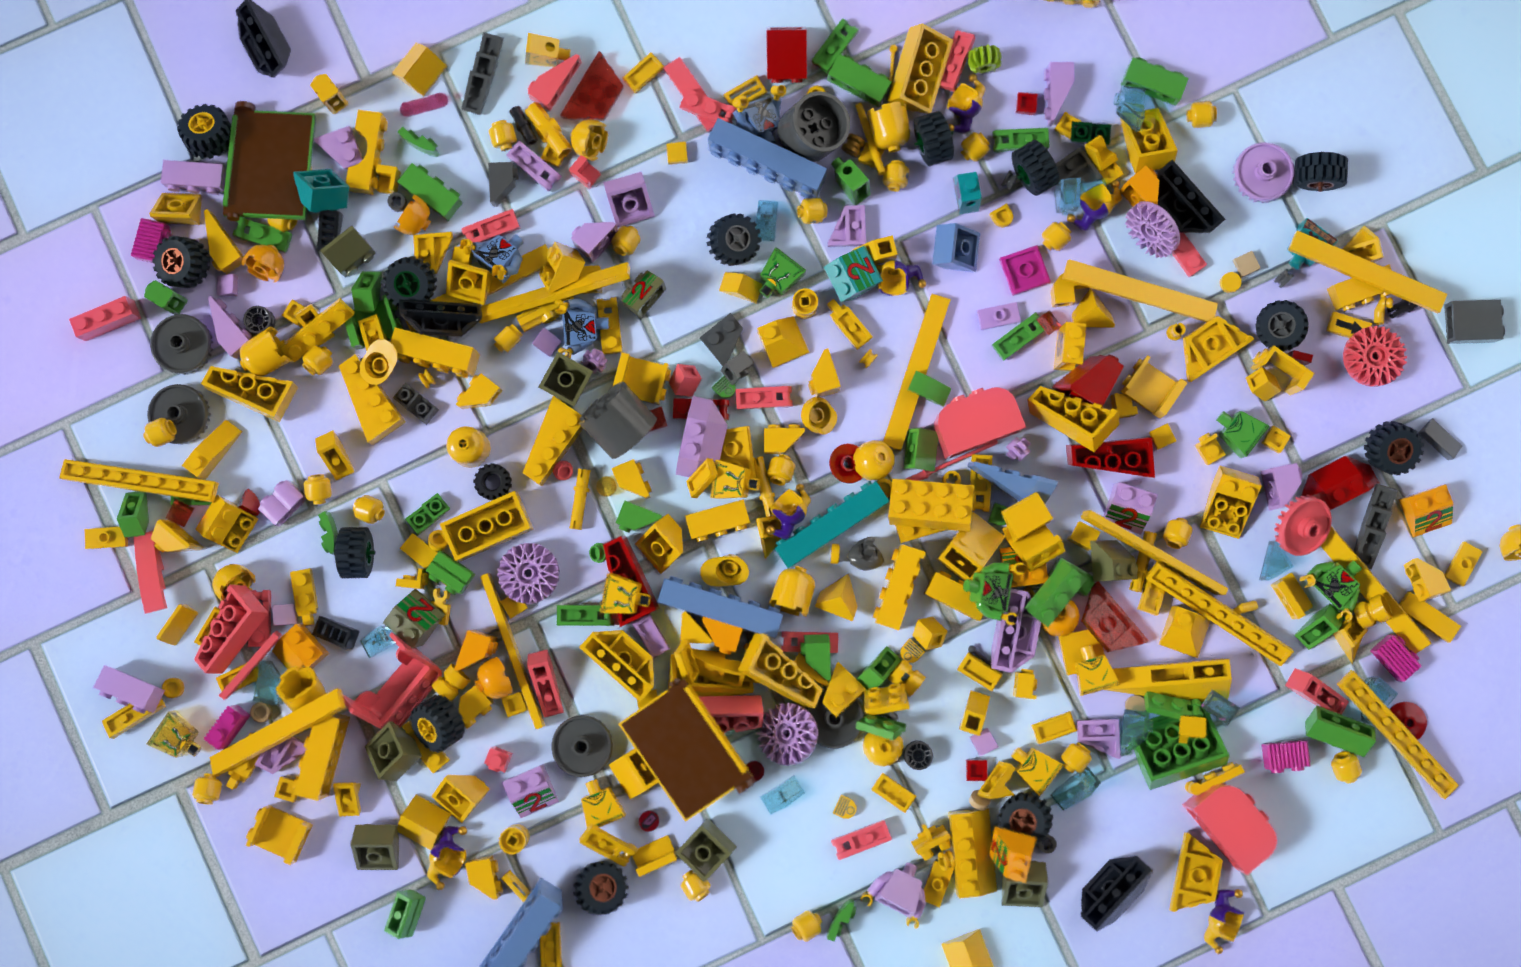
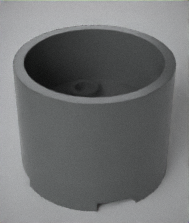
M822 91L811 92L802 97L782 115L778 123L777 136H779L784 149L812 162H818L846 141L850 132V117L846 107L836 96Z
M623 381L612 386L608 390L609 393L604 394L599 400H595L580 417L581 421L579 422V425L611 459H616L633 448L652 429L657 420L656 416Z

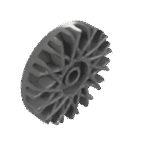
M176 314L165 318L156 326L151 336L150 349L154 360L163 369L179 375H186V373L198 371L197 368L200 366L204 367V362L208 363L206 359L212 355L210 352L213 351V348H211V343H214L211 340L213 336L210 335V330L199 319L186 314Z
M182 384L169 385L159 390L151 399L148 406L147 419L148 423L158 418L171 420L176 427L177 433L175 439L170 443L188 444L190 441L194 442L195 438L199 439V435L205 433L204 428H208L206 424L207 421H210L208 418L211 416V413L208 412L210 406L207 405L208 401L203 398L204 395L200 394V391Z
M823 688L815 708L805 707V709L813 715L818 728L817 744L831 749L843 748L854 742L860 735L861 730L856 729V723L864 717V710L857 699L838 716L836 721H831L830 716L833 713L822 704L827 688Z
M578 715L564 721L553 735L551 744L553 758L559 768L569 775L575 777L592 776L601 771L611 758L613 742L610 730L607 729L601 720L593 716ZM580 742H584L586 744V748L584 750H581L579 748Z

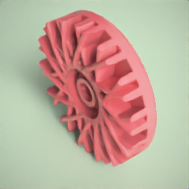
M1369 326L1357 331L1348 339L1343 351V362L1348 374L1358 383L1370 387L1383 386L1396 380L1395 378L1400 376L1404 370L1403 365L1407 363L1405 361L1407 356H1404V352L1407 349L1403 348L1404 343H1400L1399 339L1401 337H1396L1397 333H1391L1390 328Z
M1306 495V497L1300 496V498L1295 497L1296 503L1290 501V505L1285 504L1289 508L1288 511H1281L1282 515L1277 516L1282 520L1281 524L1275 523L1277 527L1274 530L1279 533V535H1275V538H1277L1275 541L1280 544L1279 547L1295 556H1304L1318 549L1326 540L1331 528L1332 517L1328 505L1324 501Z

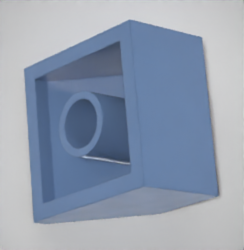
M957 223L937 225L933 265L944 269L976 272L980 233Z

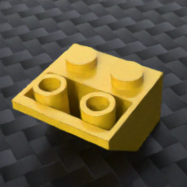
M554 242L553 246L548 249L545 265H542L540 269V279L549 292H554L578 281L585 261L577 249Z
M216 495L214 503H211L195 530L204 538L238 553L259 518L242 510L235 503Z
M635 748L609 764L629 799L636 797L658 783Z

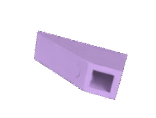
M1050 62L1047 69H1044V81H1047V88L1044 90V100H1047L1044 118L1048 120V126L1052 125L1074 83V62Z
M209 296L208 300L217 341L231 357L238 359L241 346L253 336L245 327L242 329L239 326L240 320L233 313L229 314L227 312V305L220 298L215 299Z

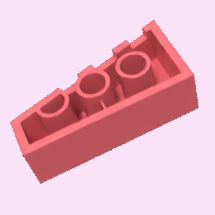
M229 584L226 590L228 594L226 599L222 600L219 605L220 612L217 618L212 620L210 624L211 631L208 636L204 637L194 658L204 673L223 674L269 613L247 586Z
M761 695L698 696L723 733L730 730L741 732L762 728L764 711Z

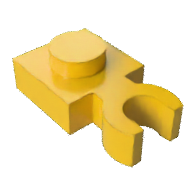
M435 588L433 591L435 601H431V603L445 614L439 623L445 626L448 625L451 605L446 604V600L449 599L451 593L445 590L442 597L440 595V588Z

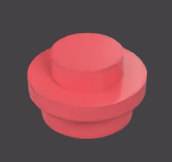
M559 461L553 468V474L558 480H567L573 474V467L568 461Z

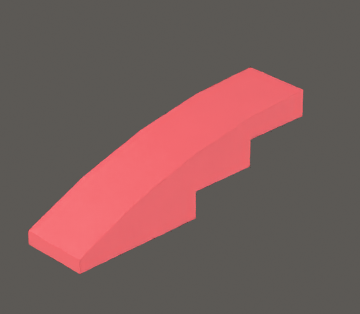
M153 531L146 532L145 535L134 536L137 576L145 614L168 609L163 591L166 589L162 575L164 566L160 551L154 546L156 543L151 539Z

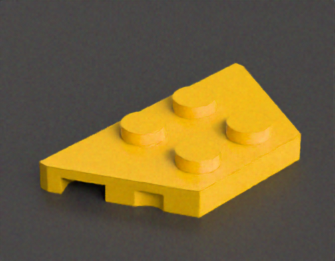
M1215 316L1183 338L1187 381L1192 382L1249 344L1254 338L1240 331L1238 327L1227 323L1220 316Z
M1184 832L1169 907L1171 912L1187 907H1196L1202 903L1215 902L1223 860L1188 832Z

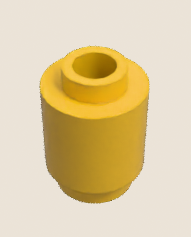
M511 324L493 338L496 341L493 345L501 353L504 350L508 353L521 341L520 338L523 334Z

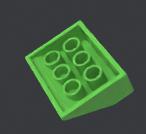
M1201 702L1202 709L1200 711L1203 712V716L1206 718V737H1188L1187 744L1179 743L1180 719L1160 715L1126 727L1149 790L1227 765L1230 755L1204 702Z

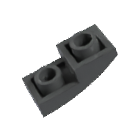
M406 382L393 397V399L426 425L439 411L435 405Z

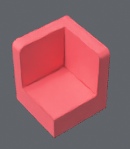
M582 155L569 168L570 174L588 189L601 176V173L590 165L588 159Z
M677 364L669 384L675 395L692 397L702 378L695 366Z

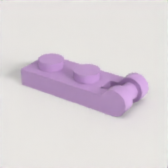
M520 140L506 154L511 161L548 192L552 189V184L555 181L558 182L561 178L558 172ZM545 172L550 175L546 180L542 178Z

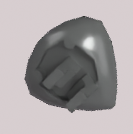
M874 537L861 539L848 553L847 558L850 564L859 570H873L884 563L882 553L873 544L875 541Z

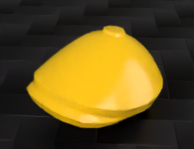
M813 397L803 405L801 419L805 427L811 432L826 435L835 427L837 413L826 399Z

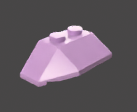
M696 396L692 397L678 456L676 475L690 478L707 458L713 459L714 464L715 460H720L728 425L713 400Z
M1012 588L1010 591L1008 610L1004 614L1011 612L1017 614L1018 617L1008 616V621L1015 623V625L1010 626L1005 620H997L991 647L992 669L1012 673L1035 656L1041 622L1025 609V606L1032 599L1026 591Z

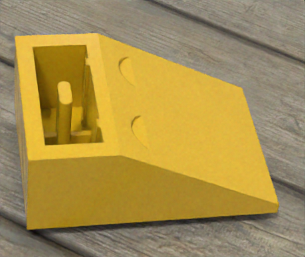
M1219 465L1211 485L1200 527L1239 539L1262 487L1259 477Z
M973 512L971 532L958 531L936 559L964 582L966 579L973 580V574L981 572L1005 536Z

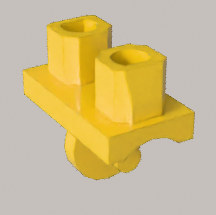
M924 823L921 825L923 831L917 834L918 838L911 841L917 854L921 855L924 860L933 857L934 854L931 849L937 845L941 851L951 848L949 840L951 837L944 825L937 828L933 825L927 828Z

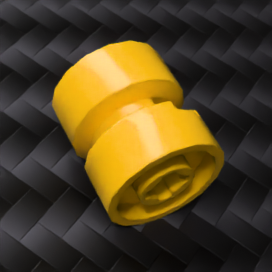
M807 288L798 290L792 300L793 313L800 319H809L814 316L818 307L816 293Z
M1382 594L1370 598L1369 603L1361 601L1354 608V614L1363 629L1374 626L1377 621L1382 623L1393 618L1390 605Z
M902 659L888 676L887 680L892 684L905 683L907 696L911 697L926 677L918 670L913 671L912 665L905 659ZM905 673L909 674L905 681L901 679Z
M450 664L444 671V677L439 676L432 684L433 689L442 697L448 698L449 701H453L459 695L458 690H463L471 682L470 678L462 670H454V664Z
M513 824L507 827L500 834V848L507 854H517L522 851L530 840L528 829L521 824Z

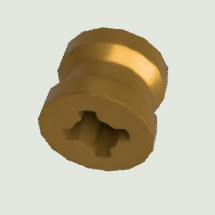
M849 133L847 142L842 145L841 149L848 155L857 158L860 155V149L865 146L866 142L858 135Z

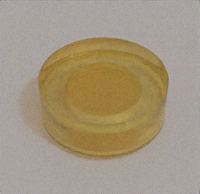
M604 476L598 480L596 488L600 495L610 497L616 492L617 484L613 478Z

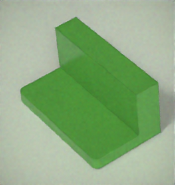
M922 428L908 429L903 469L935 471L938 447L936 431Z

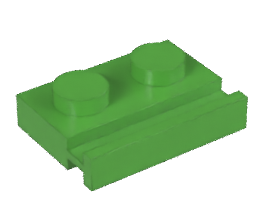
M868 714L857 721L856 729L894 740L902 732H906L907 724L879 715Z

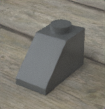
M513 162L488 163L490 203L493 207H497L516 187V180H519V170L515 168Z

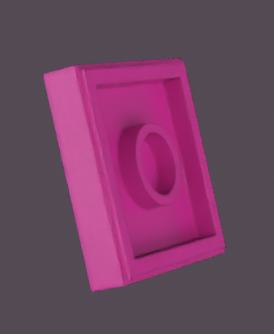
M1038 245L999 258L1012 296L1051 283Z

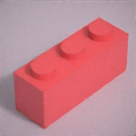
M123 296L72 317L69 321L76 338L88 341L142 318L135 300Z

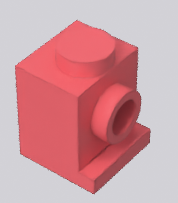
M493 746L489 749L484 763L490 770L505 773L513 753Z

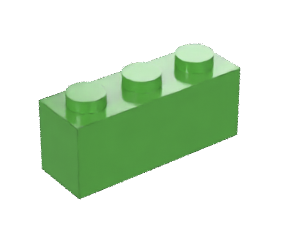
M841 54L836 58L827 77V81L878 108L888 93L892 82L886 75L877 74L865 64L860 65L854 62L852 57Z
M1133 57L1127 66L1121 86L1176 106L1182 98L1189 78L1185 77L1181 72H1172L1166 70L1162 65H1153L1143 58Z
M411 163L397 182L410 194L420 197L432 210L449 221L463 203L459 198L460 194L453 188L449 190L443 186L445 183L438 177H430L428 175L429 171L420 164L417 167Z
M1063 560L1025 606V609L1033 617L1049 627L1086 582L1087 578Z
M1317 705L1305 721L1306 736L1362 757L1366 756L1376 742L1375 727Z

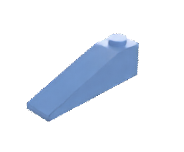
M968 462L967 466L1018 501L1037 492L1044 504H1046L1058 484V481L1036 475H1023L1022 477L1020 472L1014 470H1005L1003 472L1000 467L979 462Z

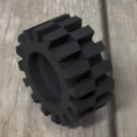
M494 463L485 464L484 467L478 469V473H475L474 476L476 477L473 479V483H475L474 488L483 498L495 500L510 492L512 478L510 473L501 465ZM492 474L498 475L500 478V485L494 490L488 489L485 484L486 478Z

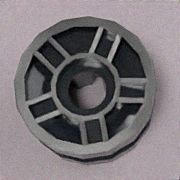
M252 306L244 313L243 317L246 329L255 335L268 327L275 328V316L265 307ZM258 318H262L261 324H258Z
M915 740L906 745L903 756L909 767L914 770H923L930 766L933 761V752L928 744ZM918 751L921 752L922 758L920 757L916 759L914 756L915 753Z

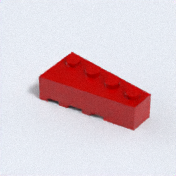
M1151 437L1104 441L1095 452L1081 444L1066 445L1068 465L1155 478Z
M626 535L619 536L603 544L609 573H614L642 585L640 593L651 595L649 607L638 605L636 613H618L619 627L660 609Z

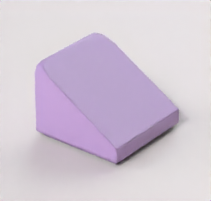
M235 274L217 276V296H238V276Z
M543 328L532 344L551 357L562 341Z
M295 604L272 605L274 626L298 624Z
M988 728L982 730L980 736L972 735L969 737L979 756H983L998 748Z

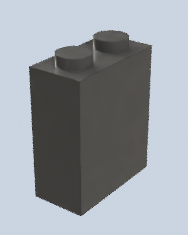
M1501 299L1451 301L1444 305L1447 344L1495 343L1504 339L1505 327L1502 321L1504 308L1501 305Z

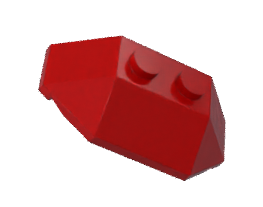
M1343 456L1310 473L1301 496H1314L1324 501L1329 509L1332 510L1374 488L1376 483L1379 484L1380 482L1369 464Z

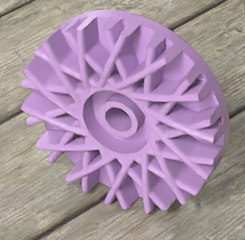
M1267 142L1256 143L1246 148L1236 159V163L1233 166L1234 170L1232 171V174L1234 173L1235 175L1233 181H1236L1234 185H1238L1240 188L1238 191L1243 192L1242 196L1247 195L1249 197L1248 200L1253 199V202L1261 201V203L1275 201L1284 195L1291 187L1295 176L1294 164L1289 154L1280 146Z
M1139 202L1126 214L1125 218L1128 219L1125 222L1126 228L1132 229L1128 235L1132 236L1131 239L1135 237L1140 239L1135 244L1136 246L1140 245V249L1147 246L1146 254L1149 253L1150 256L1155 254L1156 258H1162L1163 256L1166 258L1178 248L1180 233L1177 224L1171 215L1159 205L1152 202Z
M535 543L513 546L512 549L502 556V560L499 562L500 566L497 569L498 583L501 585V589L504 590L510 599L524 604L543 601L553 593L559 581L560 572L556 558L547 548ZM528 569L532 571V575L530 577H526L525 572Z
M780 703V705H775L776 708L768 709L769 713H765L767 716L763 719L760 732H757L760 735L757 739L761 741L759 747L763 748L762 752L767 755V758L777 764L796 765L806 760L813 752L818 739L817 724L813 715L804 707L793 703Z

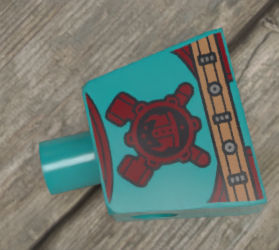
M977 172L958 174L953 177L959 215L979 212L982 196Z
M1309 218L1302 221L1296 230L1333 246L1338 242V239ZM1288 251L1294 255L1289 264L1295 269H1300L1303 263L1307 266L1316 263Z

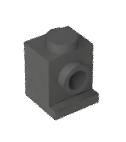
M742 351L726 362L720 371L733 386L740 378H744L751 372L749 368L754 365V361L745 351Z

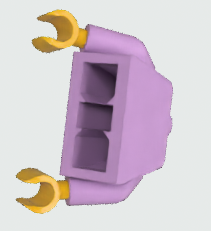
M906 863L903 871L895 869L892 872H885L875 879L868 892L862 894L860 901L864 897H869L870 901L867 906H870L873 902V896H876L874 900L907 916V927L911 921H916L914 929H917L919 927L918 918L921 917L926 905L924 889L921 887L922 881L914 877L917 867L911 863Z

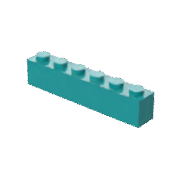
M868 481L860 487L862 491L856 495L852 492L843 498L845 502L838 506L835 503L826 509L828 511L826 515L822 517L820 514L810 520L811 524L804 528L802 525L793 531L794 536L791 538L781 539L776 542L777 547L775 550L786 567H792L889 503V499L877 481L874 483Z

